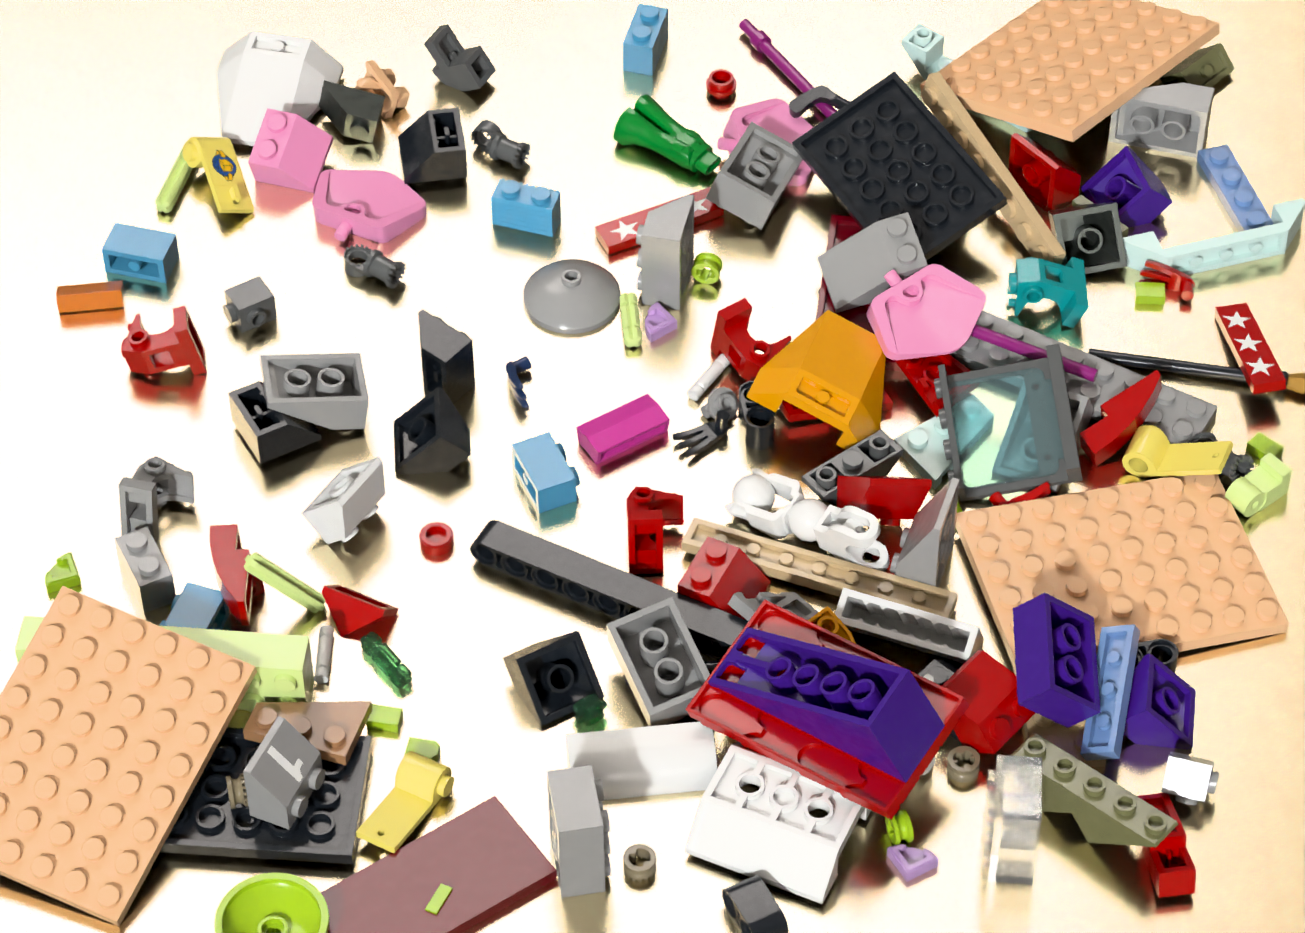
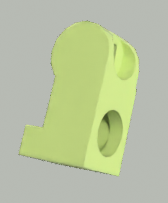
M1269 452L1261 458L1258 467L1244 477L1237 478L1229 486L1225 498L1245 517H1250L1288 493L1292 469Z

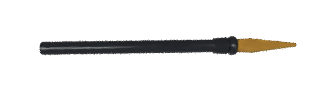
M1092 348L1088 350L1089 354L1120 366L1247 382L1240 368ZM1282 371L1286 379V389L1305 394V373L1288 374L1287 371Z

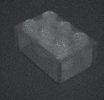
M997 755L995 770L988 769L987 792L985 793L982 821L984 844H982L981 867H988V882L1033 885L1042 819V757Z

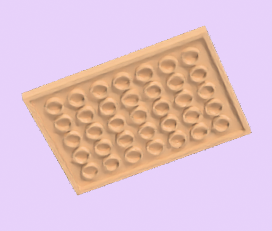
M1040 0L938 72L941 73L965 109L1074 142L1131 100L1143 88L1150 86L1219 35L1220 25L1219 22L1208 20L1203 16H1193L1183 13L1178 9H1168L1157 6L1153 2L1139 0ZM926 80L920 84L921 93Z
M1218 474L1169 476L956 513L955 527L1015 673L1013 608L1043 593H1047L1094 617L1096 654L1101 628L1108 626L1135 624L1140 630L1139 643L1155 639H1166L1176 645L1178 652L1286 633L1289 622L1232 503L1225 498L1226 491Z
M62 586L0 694V875L120 926L257 673L256 667Z

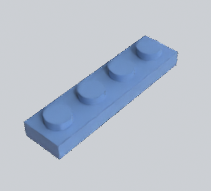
M1228 144L1198 150L1197 161L1238 232L1274 224Z
M1135 624L1101 628L1097 651L1101 713L1086 719L1080 754L1086 761L1120 759L1140 630Z

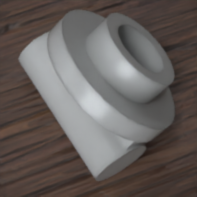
M726 387L714 389L708 396L707 404L700 408L702 415L707 419L711 416L715 419L717 411L725 410L730 414V420L738 410L736 394Z

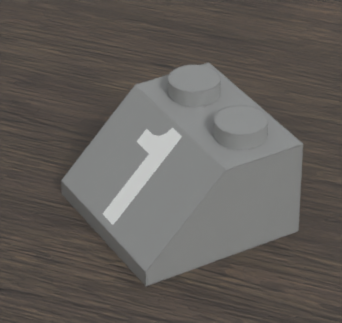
M279 716L243 771L250 816L290 830L296 818H301L304 815L309 797L314 790H318L321 787L325 778L321 753L285 718Z

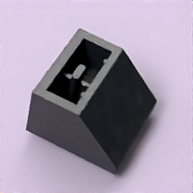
M459 107L427 110L398 136L405 184L467 178L466 146Z
M422 309L418 312L424 393L428 395L437 387L444 389L454 404L475 386L473 339L466 333L446 324L440 317L433 316Z
M261 381L228 393L232 421L260 464L322 439L320 432L313 423L267 408L264 385Z

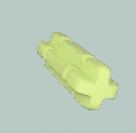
M633 292L629 294L623 293L620 296L624 344L628 348L633 346L639 347L642 344L637 295Z

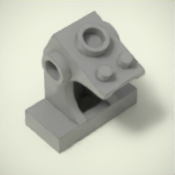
M155 456L141 464L132 478L123 477L118 484L121 536L148 527L155 542H157L159 538L158 508L165 506L167 501L194 504V475L189 470L185 471Z

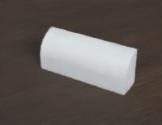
M844 587L835 611V615L850 631L962 664L969 660L978 650H981L984 642L980 627Z
M700 722L566 734L568 768L592 765L594 780L601 779L604 800L703 791L707 789L717 771L713 729L702 725Z

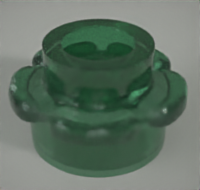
M591 694L582 698L572 708L576 714L575 720L577 723L584 722L586 726L598 723L605 716L603 709L607 707L606 701H601L597 694Z

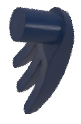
M527 356L506 364V372L512 392L523 408H528L529 404L526 401L527 396L523 391L524 387L519 380L518 374L532 368Z

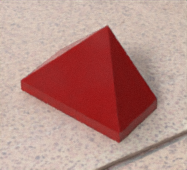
M339 584L324 585L322 589L323 597L341 637L397 615L399 609Z

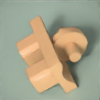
M375 60L366 61V74L364 78H359L356 81L357 85L355 88L385 96L381 115L384 119L392 118L395 108H405L407 106L410 92L405 86H394L396 77L391 68L381 69Z

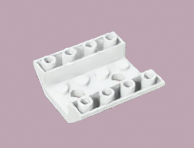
M737 742L729 747L700 800L685 853L749 877L758 875L767 884L823 904L837 877L838 858L858 819L866 820L871 810L842 797L840 793L802 776L798 771L746 748L740 742ZM747 784H754L760 789L753 793H747L741 787ZM815 809H822L828 815L823 818H814L809 812Z

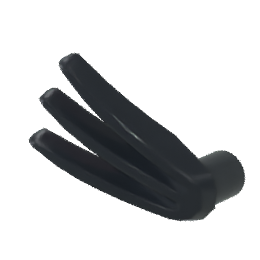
M719 410L716 413L715 422L705 423L696 428L673 434V440H685L678 443L679 449L695 446L687 450L688 457L703 452L726 435L729 430L728 421L730 414L725 410Z

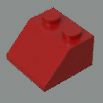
M1018 133L1011 135L1008 170L1025 195L1047 213L1051 210L1062 209L1072 203V200L1079 196L1081 175L1037 141Z
M838 475L837 507L855 506L880 519V525L900 526L901 519H914L932 487V479Z
M707 536L679 581L677 593L745 619L728 605L733 594L742 592L746 599L756 598L759 592H767L769 590L771 581L739 547Z
M978 650L942 685L965 697L969 707L962 717L958 719L959 721L953 730L962 746L972 747L978 753L995 754L1035 714V712L1018 705L1016 675L984 650Z

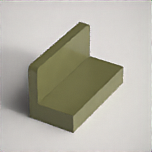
M1218 43L1197 50L1160 77L1162 83L1177 79L1178 83L1184 82L1212 87L1234 71L1235 67L1222 43Z

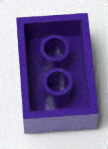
M1043 593L1013 608L1018 705L1067 728L1101 713L1094 617L1047 593Z

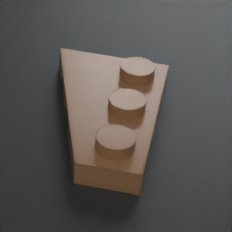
M372 701L257 702L243 729L244 739L261 743L279 716L285 718L321 753V759L347 765L372 712Z

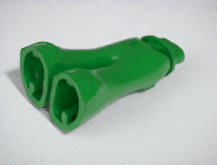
M644 94L636 100L634 109L628 107L620 115L615 125L613 139L619 144H635L646 147L683 168H689L692 172L700 171L705 175H709L721 162V157L713 153V148L702 139L700 134L679 124L648 94Z

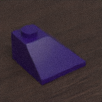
M1125 146L1081 186L1085 197L1094 204L1117 202L1120 222L1128 228L1151 223L1173 203L1161 180L1128 146Z
M1150 653L1145 655L1134 669L1124 735L1135 744L1190 749L1193 747L1196 690Z

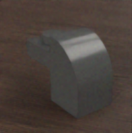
M449 24L439 26L424 43L436 63L431 70L442 83L457 90L470 91L480 89L496 71L482 46L464 49Z

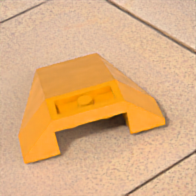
M827 310L760 368L746 397L775 413L783 400L841 430L842 433L836 445L847 450L880 430L886 356L875 334Z

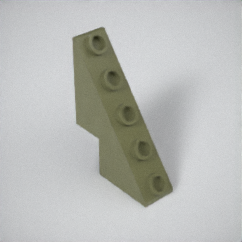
M1033 733L1011 754L1013 761L1042 812L1072 813L1088 843L1157 847L1178 825V822L1037 733Z

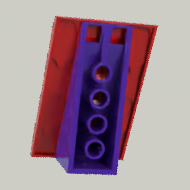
M764 599L685 710L690 717L698 720L702 725L740 742L742 746L794 769L802 776L840 793L842 797L892 820L899 810L900 804H903L920 779L919 776L924 773L939 751V747L943 745L958 723V719L962 717L969 707V704L965 697Z

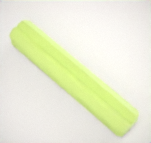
M183 147L155 200L156 209L159 212L169 213L172 211L193 169L188 166L183 158Z
M254 552L251 556H246L244 569L312 613L325 609L326 606L324 604L326 601L323 594L257 552Z

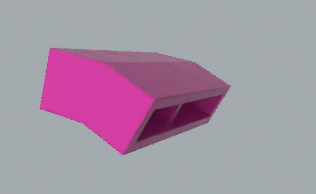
M647 393L577 426L578 443L588 452L595 464L598 465L667 432L670 419L661 406Z

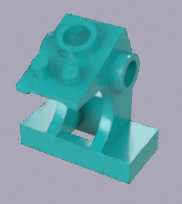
M1035 257L1016 259L1015 272H1009L1007 295H1012V298H1008V306H1013L1014 316H1018L1027 303L1035 304L1042 299H1049L1058 304L1062 325L1074 328L1089 308L1084 260L1071 257L1066 266Z

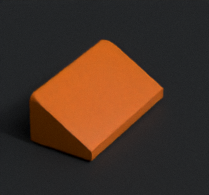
M123 280L57 286L56 302L58 312L124 307Z

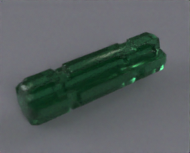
M373 631L363 635L360 639L361 648L367 655L372 656L371 659L386 676L391 677L390 680L398 688H403L406 684H410L412 672L405 664H400L402 661L386 643H381L383 641L381 637Z

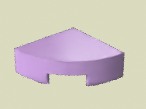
M659 302L654 303L649 308L645 318V334L651 343L677 329V320Z
M898 844L887 848L888 858L907 882L938 867L939 858L928 849L924 848L921 850L906 847V844Z

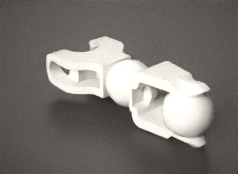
M758 468L752 469V474L743 476L735 483L732 490V503L725 506L730 515L748 520L750 526L775 539H783L788 534L791 535L793 533L800 540L808 542L817 541L821 549L828 551L841 560L883 572L890 564V557L886 546L876 540L880 535L881 529L874 515L855 506L838 508L829 505L827 507L821 500L805 499L799 481L776 473L767 474ZM775 494L790 501L788 505L780 508L775 513L768 512L775 501ZM862 526H869L870 528L865 531ZM867 552L880 558L874 563H868L862 557Z

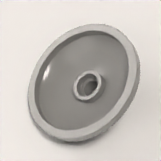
M564 259L549 263L530 276L524 286L523 303L529 317L539 326L557 333L579 334L595 330L609 322L619 309L621 292L616 278L604 267L586 260Z

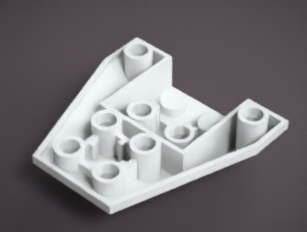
M256 31L249 32L224 50L216 70L221 136L228 137L234 144L254 146L267 108L298 114L307 121H310L321 109L319 102L324 80L339 84L344 66L312 39Z

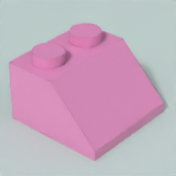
M267 108L248 160L255 181L315 193L319 176L333 142V136L298 114Z

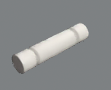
M720 354L687 391L690 399L697 401L730 364L724 354Z
M323 625L319 630L314 681L318 684H326L329 680L334 633L333 627L329 625Z

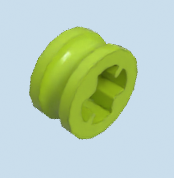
M699 253L694 259L691 274L698 282L713 284L720 277L723 262L721 258L713 253Z
M905 809L899 810L898 815H894L892 820L885 817L887 833L893 846L900 844L901 840H905L907 843L913 841V827Z

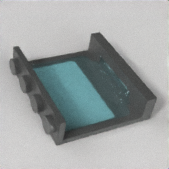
M1059 344L1046 346L1047 358L948 375L945 364L938 365L940 378L934 379L937 399L943 398L944 408L938 409L941 428L948 429L949 439L943 440L946 460L952 459L954 470L948 471L949 481L952 478L960 479L958 495L961 502L990 497L998 491L1003 495L1032 490L1047 481L1050 486L1083 481Z

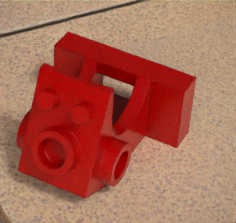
M743 298L718 311L710 349L717 358L720 354H724L742 378L747 381H754L760 368L791 342L792 337L789 335L772 344H768L763 340L756 341L747 330L753 307L746 298ZM760 350L764 354H758L755 351Z
M185 305L172 308L174 325L167 331L158 334H149L142 324L140 313L135 315L133 322L127 326L129 332L121 344L122 357L125 358L131 372L154 374L189 365L194 376L207 373L205 348Z
M635 486L626 498L629 573H664L663 526L684 525L683 496L676 493L653 490L649 487ZM656 534V542L651 540L649 536Z

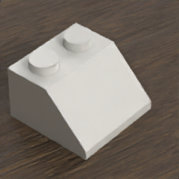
M376 457L342 469L301 513L327 544L342 540V542L350 540L359 531L357 525L362 520L371 517L378 510L379 506L377 503L386 494L382 460Z

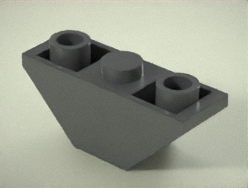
M881 429L803 475L802 482L822 501L837 505L838 475L887 476L903 455V448Z

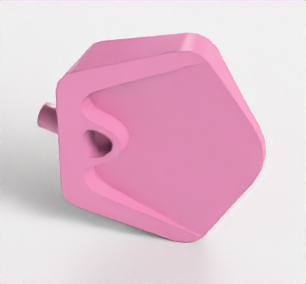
M773 98L735 108L723 130V137L718 139L717 148L728 151L730 155L751 122L791 144L812 129L813 126L802 116L793 118L790 115L789 104L786 101ZM802 160L788 186H801L808 181L812 170L804 160Z
M325 170L319 176L312 199L315 220L320 224L337 229L334 237L341 242H344L350 233L377 243H387L422 220L427 213L425 200L405 184L401 178L392 173L378 170Z
M938 264L928 265L904 280L900 278L895 269L889 271L884 276L891 288L877 295L872 300L866 314L880 347L887 358L891 360H904L946 355L958 351L966 344L986 303L984 291Z

